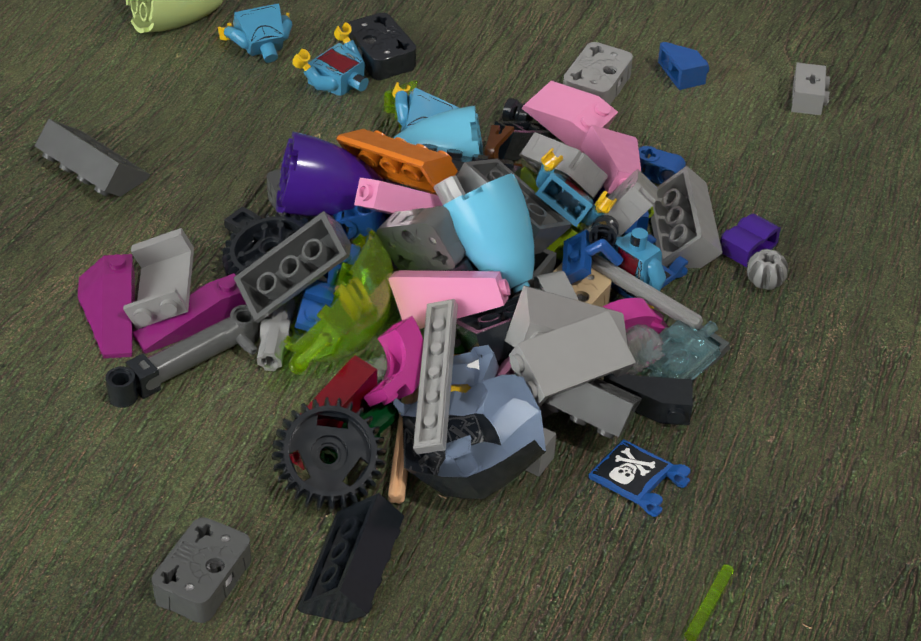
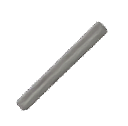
M598 254L592 256L591 268L610 278L614 284L638 298H643L649 305L693 331H697L702 325L703 319L699 314L620 267L615 266Z

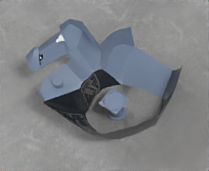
M489 345L473 347L471 352L456 355L453 358L451 385L468 384L471 389L466 393L452 391L450 394L446 450L416 454L413 444L418 401L412 404H404L396 398L393 402L403 418L404 468L445 496L461 499H485L514 480L546 452L541 410L523 376L519 377L513 374L495 377L499 365Z

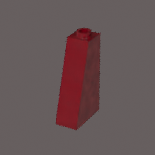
M354 355L314 399H317L319 406H323L325 398L329 397L330 405L335 406L338 398H341V407L346 408L350 402H353L352 411L356 413L360 408H363L364 413L370 407L364 396L377 386V369ZM313 400L307 406L309 410L312 409ZM335 419L317 420V425L342 428L344 422ZM299 453L290 454L292 463L305 470Z

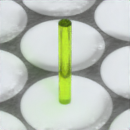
M724 564L687 628L684 637L688 641H696L734 573V569L730 565Z

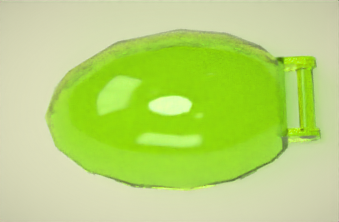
M367 228L366 231L369 234L365 237L359 234L353 240V243L361 247V250L349 270L351 275L338 271L334 285H339V287L333 293L334 298L331 307L327 304L324 305L317 314L320 319L308 331L295 328L297 316L292 322L289 330L293 334L291 338L288 335L284 338L283 342L285 344L283 346L294 353L289 361V368L293 373L301 375L311 361L333 363L365 349L386 322L394 296L388 278L394 272L390 253L372 228Z

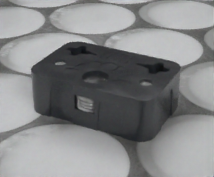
M377 13L348 22L351 26L349 38L355 42L365 63V69L373 79L384 80L414 70V67H416V45L389 14Z

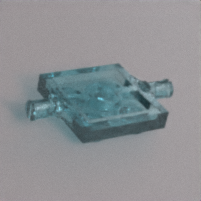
M677 320L638 355L639 361L650 369L652 373L649 376L693 380L721 355L720 348L707 339L718 330V327L714 322L709 321L698 331Z

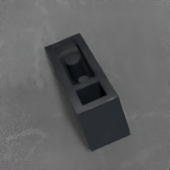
M495 121L494 124L500 125L499 134L502 133L505 126H514L515 130L499 147V160L521 159L522 157L519 154L525 148L534 132L551 139L556 138L554 134L538 121Z
M613 373L604 376V381L642 398L635 411L636 413L658 423L690 425L693 406V380L626 374L615 378Z

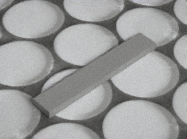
M455 299L427 304L413 444L416 454L446 450L458 304Z

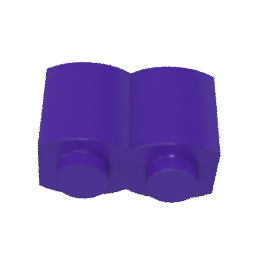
M755 213L748 215L746 218L743 217L737 226L726 230L722 234L720 239L722 254L748 267L749 259L753 254L763 249L772 250L776 246L781 228Z

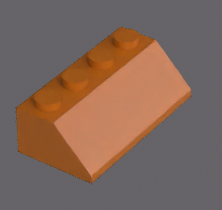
M360 129L340 134L336 138L343 149L359 157L382 178L437 195L434 186L446 178L455 176L458 171L452 162V157L441 150L438 152L432 151L422 144L413 145L400 137H395L394 139L377 130L372 132Z

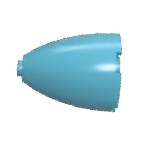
M475 105L438 113L409 126L395 136L413 145H436L438 147L437 152L441 150L447 153L448 149H456L463 152L462 156L483 155L478 114L475 113Z
M510 173L492 180L443 205L450 212L456 233L466 251L465 255L479 271H500L502 279L508 281L509 287L513 289L514 293L521 291L524 285L530 286L528 280L533 278L534 271L533 229L524 195L514 174Z

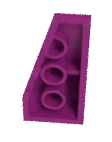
M132 254L104 255L79 277L78 301L85 312V317L91 326L103 359L132 357L134 324L123 310V307L135 302Z
M236 275L225 276L191 291L188 312L134 331L133 337L143 352L147 354L186 339L230 317V313L235 307L247 305L234 280Z

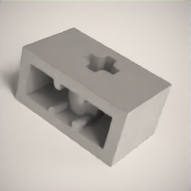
M796 63L791 112L821 115L823 106H828L830 76H826V66Z

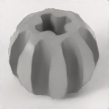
M763 249L753 254L749 259L747 275L751 283H754L757 288L772 290L775 287L781 286L787 278L788 263L778 251Z

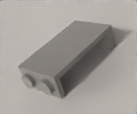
M180 228L132 245L131 253L141 267L138 298L136 302L124 305L123 310L136 329L188 312L194 247L183 229Z
M609 311L520 342L509 354L512 369L518 373L519 377L523 376L538 407L550 396L613 373L615 378L622 376L636 363Z

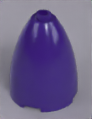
M293 131V139H288L281 165L279 182L281 191L278 190L276 194V211L300 216H318L323 211L329 216H334L341 211L344 214V210L356 207L354 203L360 178L383 181V178L371 166L349 151L320 138Z

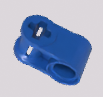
M642 146L639 148L641 172L653 183L662 184L686 166L685 160L680 155L658 150L652 146Z
M360 206L344 210V217H342L343 211L334 215V219L341 224L348 239L377 235V229L385 222L383 212Z

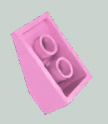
M550 81L522 107L525 112L563 143L580 150L582 153L584 152L581 145L590 126L595 125L608 129L618 114L617 110L599 96L554 81Z

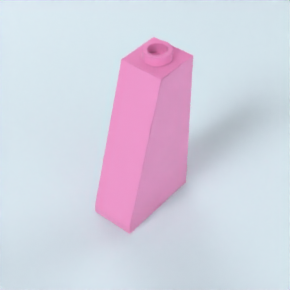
M595 125L590 126L581 148L608 175L603 186L611 194L637 169L641 171L638 141L633 136Z
M360 178L354 203L356 206L391 215L396 211L443 206L438 195L366 178Z
M399 270L388 278L402 320L413 316L419 329L425 328L428 303L455 299L458 304V319L504 306L510 295L508 281L502 279L500 271Z

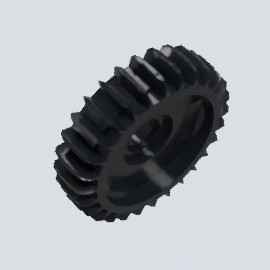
M277 212L274 217H269L266 214V218L259 220L256 217V221L253 223L246 221V227L244 228L238 226V233H231V240L225 241L226 246L222 249V262L226 276L231 274L238 275L265 255L267 249L276 247L307 224V218L300 219L297 214L291 218L288 213L280 216Z
M329 397L325 398L323 406H319L317 399H314L312 409L310 410L303 403L301 404L302 414L293 409L290 414L293 422L284 418L282 426L286 430L278 428L276 431V436L282 440H274L272 447L280 451L273 452L271 458L272 460L280 461L274 465V472L283 471L278 477V483L289 482L285 488V493H289L293 489L296 490L294 501L297 502L302 496L306 497V508H308L312 501L317 502V511L321 510L323 503H328L329 512H333L335 503H339L342 510L346 508V500L348 499L352 505L358 503L357 494L366 499L368 492L365 487L374 490L377 486L371 478L379 480L382 477V472L376 468L383 469L386 461L379 459V457L386 455V449L378 448V446L384 443V437L375 438L380 427L370 428L369 425L373 417L369 416L363 420L361 416L364 409L360 408L354 413L352 411L353 402H350L346 408L341 407V398H338L335 406L330 405ZM335 419L348 424L347 429L317 425V420ZM329 448L334 450L337 454V460L332 464L322 462L320 452L323 449ZM299 453L309 479L303 481L298 476L290 459V454ZM361 459L368 465L356 482L349 487L343 481L358 460Z

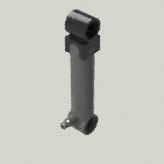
M240 305L232 309L230 317L148 358L142 353L126 361V367L118 366L112 368L105 376L110 404L118 408L129 407L136 402L138 394L145 399L161 391V383L238 344L250 355H254L257 352L254 342L260 337L259 323L254 321L247 305Z

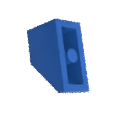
M667 42L660 43L658 63L679 90L706 84L709 65L707 60L697 50Z

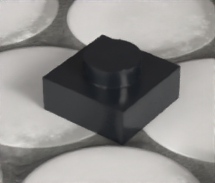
M242 206L224 219V226L229 231L238 233V226L244 228L246 227V221L253 223L256 221V217L259 220L262 217Z

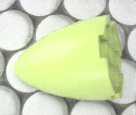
M126 0V5L131 7L134 17L131 19V23L136 31L139 33H149L176 29L198 21L220 7L224 0Z

